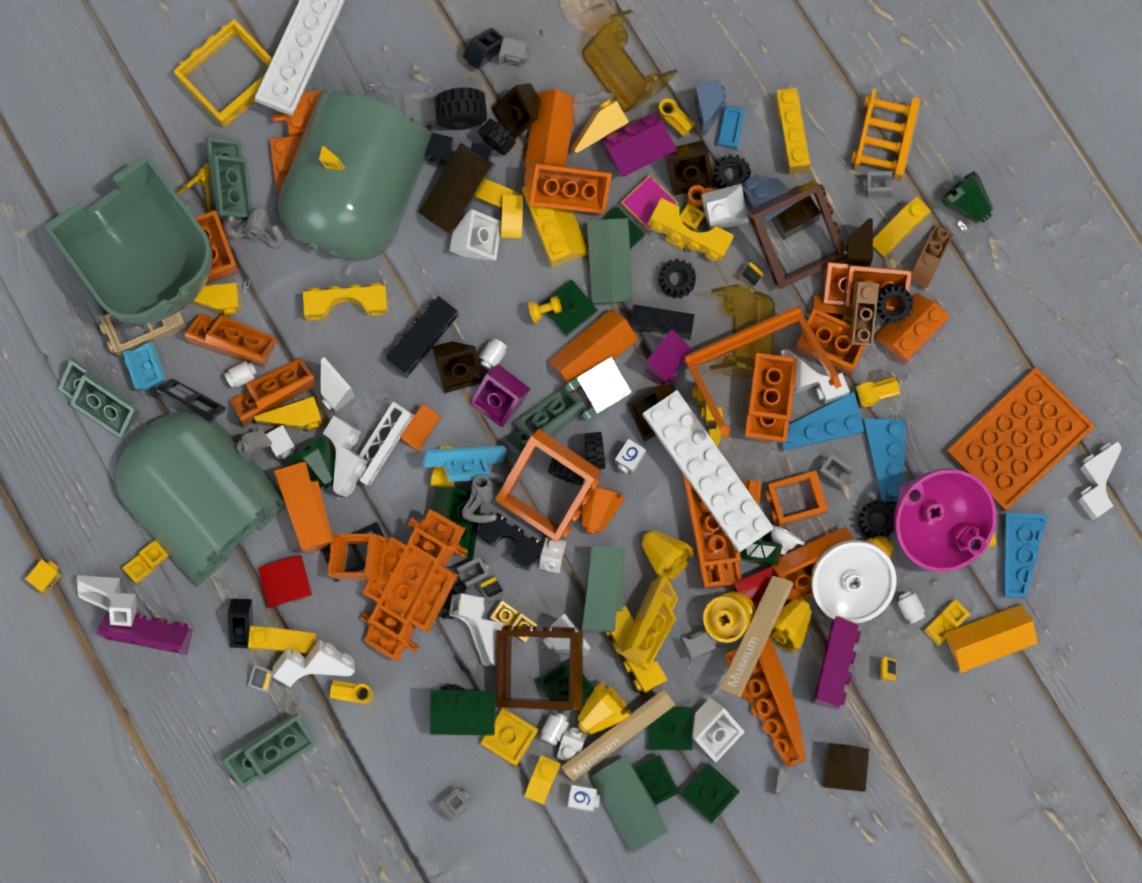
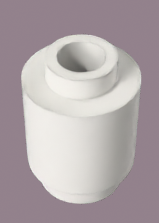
M493 338L492 341L487 343L478 357L481 361L480 365L487 370L493 369L506 354L507 346L498 339Z
M245 360L228 369L225 377L231 388L236 386L238 388L254 380L257 371L252 362L248 364Z
M907 592L899 597L901 601L897 602L906 621L909 620L910 624L926 617L924 614L925 610L916 593L912 595L911 592Z
M557 712L555 715L550 714L541 731V739L556 746L557 742L561 741L569 725L566 722L567 717Z

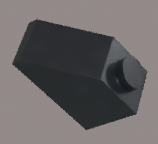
M493 28L484 31L472 38L463 58L471 66L477 69L488 64L500 50L504 36Z
M231 599L227 613L230 648H248L250 626H253L252 599Z

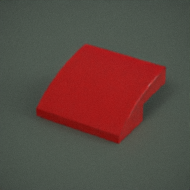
M302 555L258 568L268 608H275L312 596Z
M773 566L733 585L737 592H741L751 599L757 610L772 576L777 577ZM786 599V601H785L783 607L788 604L787 599Z

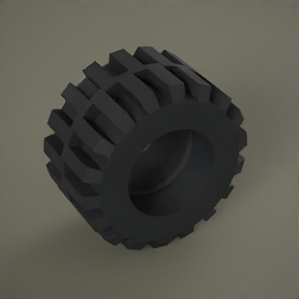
M468 87L453 88L439 93L434 98L436 123L440 127L464 130L477 127L487 120L485 93L481 90Z

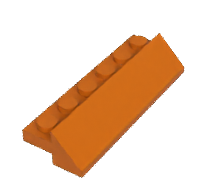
M683 474L704 588L719 589L721 587L734 586L733 584L742 580L739 562H741L740 552L738 553Z

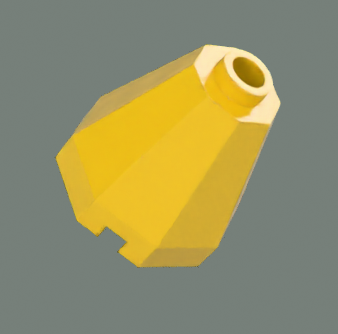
M657 530L648 531L641 539L643 541L641 546L658 578L666 576L670 580L675 579L688 566V556L691 558L694 556L693 549L687 543Z
M794 599L782 608L769 635L771 640L777 641L775 645L779 649L794 653L803 644L812 614L810 605L805 600Z
M602 681L593 690L577 718L579 720L578 726L584 733L594 734L625 720L632 713L630 709L626 712L624 709L627 706L626 702L611 686L608 688L604 687L607 684L605 681Z

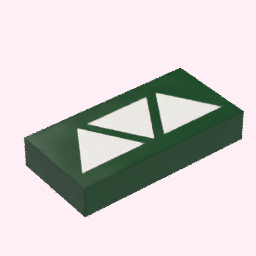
M757 540L742 550L740 557L742 561L778 566L783 545Z

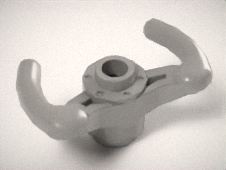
M253 209L249 213L247 221L234 230L231 228L235 220L234 216L229 215L224 221V232L230 239L236 240L242 236H248L252 239L260 238L271 248H280L283 243V234L277 225L271 227L275 237L267 227L269 218L267 212L263 209Z
M490 471L489 478L480 475L470 480L472 482L471 496L461 511L462 517L475 523L495 521L497 519L495 514L474 515L473 512L480 505L491 502L493 498L492 481L489 479L504 484L506 478Z

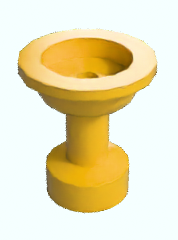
M557 296L551 297L549 303L541 306L536 302L528 301L529 311L535 324H538V321L542 319L543 313L552 310L555 313L562 311L561 303Z

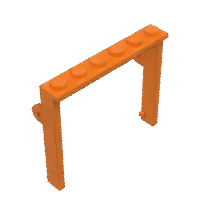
M799 306L684 356L689 371L724 438L730 436L728 432L730 427L729 425L726 426L696 367L798 323L808 340L813 355L818 357L831 379L828 380L830 386L834 385L836 389L842 386L837 372Z

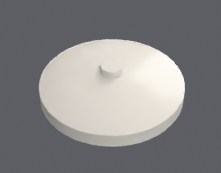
M862 540L840 542L826 550L816 562L811 577L812 594L820 609L830 618L834 619L835 616H839L853 623L866 622L878 616L891 602L896 589V572L889 557L878 546Z

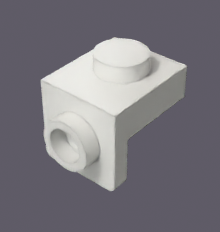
M546 537L539 568L559 573L567 541L559 540L556 542L552 538Z
M567 727L557 758L569 761L582 751L587 733L576 727Z

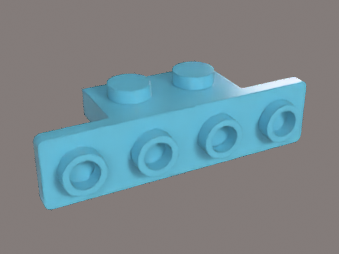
M506 446L426 450L423 466L425 468L444 467L449 482L469 481L480 475L489 478L490 471L487 464L503 463L507 448Z

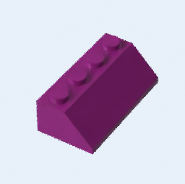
M106 612L97 634L106 640L188 655L193 630L188 628V624L183 622H176L173 625L168 624V620L162 618H155L154 621L147 620V616L141 614L135 615L132 626L110 625V613Z
M835 616L833 619L813 704L837 710L840 708V705L844 706L847 693H844L845 684L849 685L852 672H848L849 665L854 664L856 652L853 651L855 643H859L861 631H858V624L839 616Z

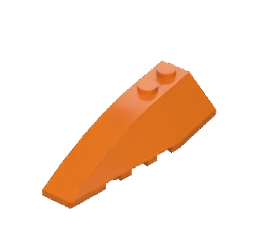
M769 636L741 696L743 699L748 700L752 707L750 710L754 716L759 717L764 725L762 726L763 730L774 740L773 745L787 767H791L806 761L803 736L787 677ZM738 648L724 654L729 667Z

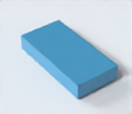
M725 106L717 146L737 150L745 113L744 109Z

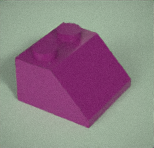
M671 329L646 361L645 371L663 385H666L668 382L672 383L679 374L677 372L681 365L684 367L687 364L684 356L690 354L691 348Z
M498 364L486 374L470 403L503 428L522 405L531 388Z

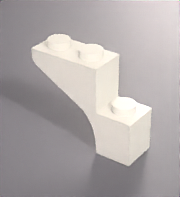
M786 349L780 352L779 356L797 358L794 394L817 386L816 394L819 400H823L824 405L849 395L850 391L843 373L838 374L842 386L836 389L834 385L830 386L828 380L831 379L829 376L818 374L790 350Z
M333 416L323 432L333 442L336 449L333 490L341 496L348 497L354 491L358 479L365 473L369 462L350 450L357 443L361 431L346 421Z
M1109 442L1099 449L1101 451L1099 455L1095 457L1092 454L1084 459V465L1080 468L1093 488L1090 486L1082 491V497L1078 502L1092 521L1114 506L1106 492V481L1121 452V445L1118 442L1113 445Z
M77 576L79 598L107 610L110 613V625L132 626L137 612L136 594L121 593L120 578Z
M466 594L452 595L449 616L459 618L467 624L481 664L484 666H496V630H503L504 623L481 619L485 609L483 604L484 598Z
M321 640L316 643L305 658L298 651H292L287 648L273 665V678L289 687L296 680L308 674L351 676L355 672V661L349 654L341 653L332 644L324 643Z

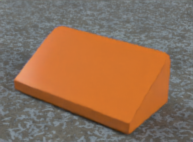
M814 294L813 308L833 317L843 318L844 315L852 317V307L823 303V295Z
M422 404L401 435V441L419 451L441 419V416L425 404Z

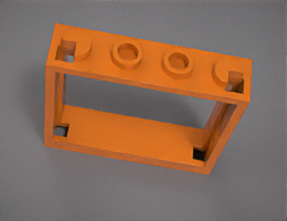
M538 429L527 442L495 501L558 542L562 537L566 538L572 530L570 526L572 521L576 522L582 512L579 509L590 500L591 495H589L591 489L595 490L600 481L598 477L602 471ZM537 448H540L586 479L560 526L512 495Z

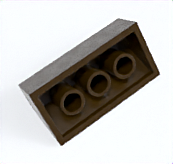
M460 143L418 213L447 233L453 234L454 229L465 216L496 164L463 143Z

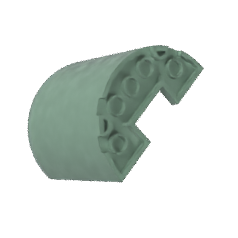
M333 89L331 93H328L326 90L321 91L279 193L278 213L283 226L290 235L307 244L308 248L315 251L323 248L327 250L326 254L332 258L337 259L341 257L352 261H364L379 256L391 245L396 236L426 159L432 134L430 131L425 132L423 130L424 125L416 119L410 118L408 120L404 116V112L376 99L357 93L349 96L343 90ZM322 146H325L340 159L345 166V170L327 169L319 160Z
M145 153L112 177L118 187L86 210L77 202L44 226L99 304L117 319L136 324L161 321L180 312L202 291L212 268V248L205 231Z
M191 410L173 412L156 421L149 422L145 429L130 439V444L122 453L116 467L115 485L123 505L197 587L229 559L226 555L257 527L262 530L286 508L281 490L253 460L246 462L236 450L238 443L215 419L209 422L206 418Z

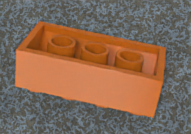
M527 160L524 184L528 205L605 214L612 173L602 169Z
M846 527L781 556L778 566L771 565L777 577L793 583L787 597L788 603L794 599L805 600L813 596L811 577L818 559L830 547L840 542L855 540Z

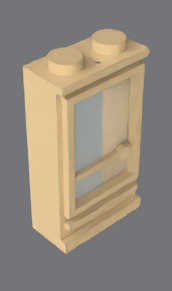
M180 312L164 320L147 324L125 322L109 313L99 316L102 321L99 323L100 329L104 335H108L110 340L107 342L111 353L115 352L118 357L123 356L125 350L133 351L148 342L153 343L187 327Z

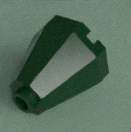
M972 171L964 177L965 181L962 180L956 183L943 196L941 202L947 208L975 223L980 221L984 223L992 216L990 212L993 207L980 176L975 171Z
M325 436L289 457L292 465L306 462L310 480L312 482L318 481L319 487L324 486L327 489L333 485L335 465Z

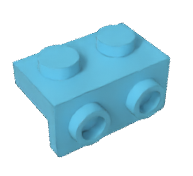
M148 342L133 351L125 350L123 352L125 365L129 370L131 382L136 390H149L166 381L154 343Z

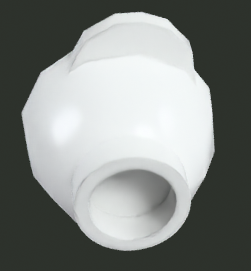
M772 525L774 529L771 530V540L773 543L783 545L781 554L785 555L788 550L793 549L797 544H805L794 533Z

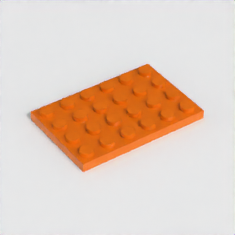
M1036 367L946 452L966 473L978 478L988 488L993 500L1006 512L1094 429L1095 425Z

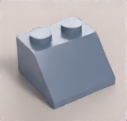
M720 80L695 84L694 102L702 136L707 135L722 113L723 105H725L726 90L724 86H721Z
M755 175L741 184L745 202L751 208L791 191L779 179ZM793 204L762 217V219L767 222Z

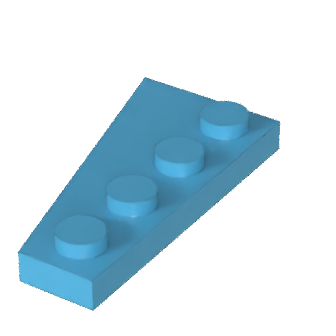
M855 392L788 425L786 443H781L783 452L864 433L865 430Z
M863 419L881 502L897 503L900 496V488L904 484L905 420Z
M1005 514L1004 598L1025 599L1027 597L1048 515Z

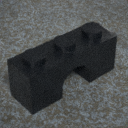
M433 132L426 154L427 161L431 165L437 167L447 166L454 154L452 151L454 145L453 137ZM472 143V150L491 161L493 155L491 147Z
M633 304L630 327L633 331L650 333V331L669 333L672 329L681 339L691 340L695 314Z
M496 513L497 519L493 522L483 523L476 532L477 536L493 547L501 539H512L516 543V549L511 555V559L529 571L542 553L543 547L540 546L542 543L533 536L528 538L523 534L525 531L515 524L512 527L506 523L507 519L503 515Z

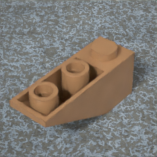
M935 225L912 271V282L925 288L928 287L954 233Z
M854 281L851 344L873 346L879 283Z

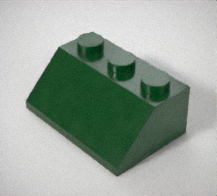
M452 486L435 487L432 510L465 528L458 545L468 550L467 553H464L466 554L465 557H474L478 523L464 519L461 514L462 509L470 499L471 492ZM481 505L473 512L474 515H480Z
M431 690L430 735L495 736V691Z

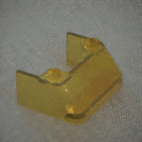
M631 9L610 15L582 50V57L611 98L618 102L624 112L636 109L661 92L678 73L674 69L661 74L652 73L645 78L623 47L628 42V33L623 24L633 13Z
M740 284L713 288L711 290V293L724 297V311L733 317V335L775 316L774 300L769 295ZM775 333L733 351V355L724 357L722 364L711 365L710 370L727 376L753 377L755 354L774 355Z

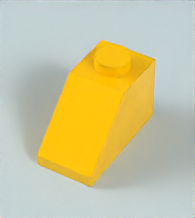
M541 755L524 797L544 805L561 764Z

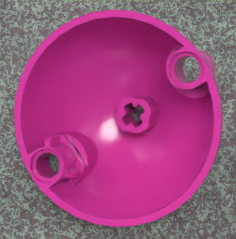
M937 469L927 472L901 486L894 514L895 535L905 554L917 565L939 572L960 569L977 559L990 543L996 526L995 502L988 488L975 476L956 469ZM976 539V543L970 546L972 540Z

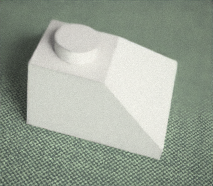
M741 184L701 194L709 231L715 226L726 229L749 222Z
M473 209L469 210L453 231L450 252L467 258L496 261L501 221Z
M323 357L321 359V395L323 397L321 402L328 410L333 409L337 413L355 396L348 383Z
M563 614L550 627H556V631H562V627L575 626L566 614ZM570 638L543 639L544 644L549 650L553 648L556 653L570 654ZM583 638V656L586 657L591 647Z
M709 698L695 713L693 739L716 763L745 731L724 707L712 698Z

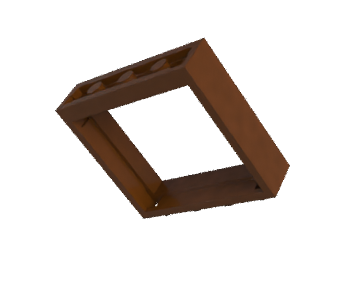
M814 180L746 211L773 282L780 289L825 269L828 262L838 263L846 259V257L842 256V249L845 243L839 238V226L836 221H833L831 216L833 214L832 207L829 203H826L824 197L826 196V191L822 184L820 185ZM814 194L835 252L784 275L762 217Z
M505 626V630H496L495 707L567 711L582 710L583 632H575V627H562V631H556V627H543V631H538L536 626H524V630H517V626ZM512 637L570 638L569 700L511 698Z

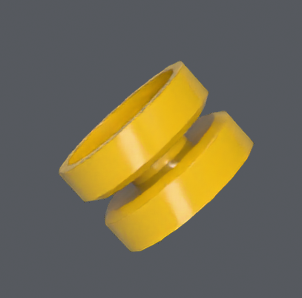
M731 591L722 594L708 603L704 610L703 623L705 629L712 638L719 642L729 643L745 636L756 608L751 599L741 592Z

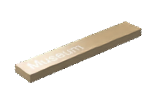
M772 576L720 686L722 692L741 697L793 586L791 581Z
M662 690L630 714L625 720L618 723L565 763L561 768L574 782L676 704L667 692Z

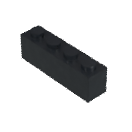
M440 296L435 300L431 299L424 314L422 316L419 314L412 323L414 326L409 331L406 330L401 335L399 344L396 347L392 346L386 354L387 363L405 378L409 377L459 316L458 310Z

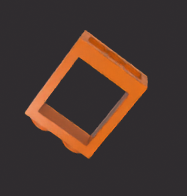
M817 471L770 483L767 485V490L764 491L767 503L771 502L773 510L770 511L774 523L777 522L778 527L825 515L829 511ZM808 481L816 509L783 517L775 489Z
M333 534L334 541L330 544L331 553L327 566L328 576L338 580H382L387 545L386 538L378 534ZM348 544H368L365 572H344Z

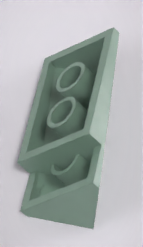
M206 137L205 141L218 217L222 222L229 215L234 216V221L245 220L248 218L249 213L252 212L248 163L246 158H242L240 141Z
M628 218L587 221L592 303L633 301Z
M70 359L58 390L72 399L70 405L119 438H123L140 414L137 407L76 360Z
M563 386L514 421L517 428L502 438L501 442L517 462L530 437L538 429L553 438L583 412L584 403L573 393L566 391Z
M592 546L581 630L583 634L615 632L616 612H622L625 548Z
M296 713L221 759L243 789L259 777L264 781L316 745V742Z
M627 756L601 769L590 778L631 853L638 851L669 832L658 814L660 811Z

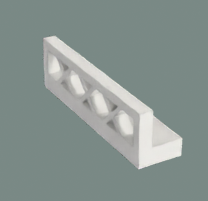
M392 402L359 455L362 458L366 455V460L369 462L367 470L359 478L365 485L371 486L400 440L401 435L415 416L395 402ZM396 408L402 414L397 422L392 423L391 414ZM390 427L389 435L385 440L381 441L380 431L382 428ZM379 444L380 449L374 458H370V447Z

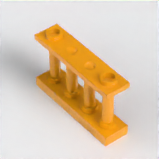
M873 88L871 95L867 94L864 106L868 107L858 152H853L851 163H854L853 170L857 171L860 163L891 170L894 173L893 180L901 181L921 99L912 98L911 104L902 105L876 99L877 89ZM874 106L904 113V116H907L906 123L902 122V124L873 118L871 117L872 108ZM868 125L900 132L903 135L902 142L898 141V143L866 136ZM864 144L893 150L899 154L898 160L891 162L862 155Z

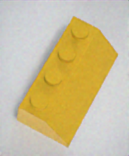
M522 187L523 198L551 268L588 255L589 249L573 210L528 205L525 187Z

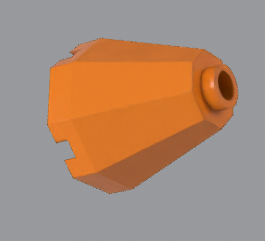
M597 486L595 490L591 489L589 495H591L590 500L585 506L582 505V526L586 527L585 531L593 534H598V531L603 532L623 503L624 493L619 492V496H617L615 490L602 486Z

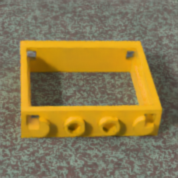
M235 19L227 25L224 24L216 35H211L201 48H196L190 57L185 61H181L179 63L180 66L173 71L176 78L223 128L227 127L256 102L255 96L265 74L220 113L186 77L236 34L269 68L272 58Z

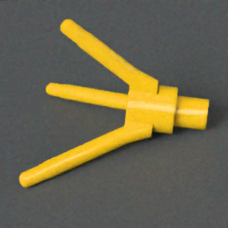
M205 163L195 177L175 192L179 195L195 183L205 186L208 213L212 212L209 189L210 180L208 179L211 175L210 165Z

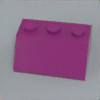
M655 112L601 139L607 158L622 177L677 151L663 121Z

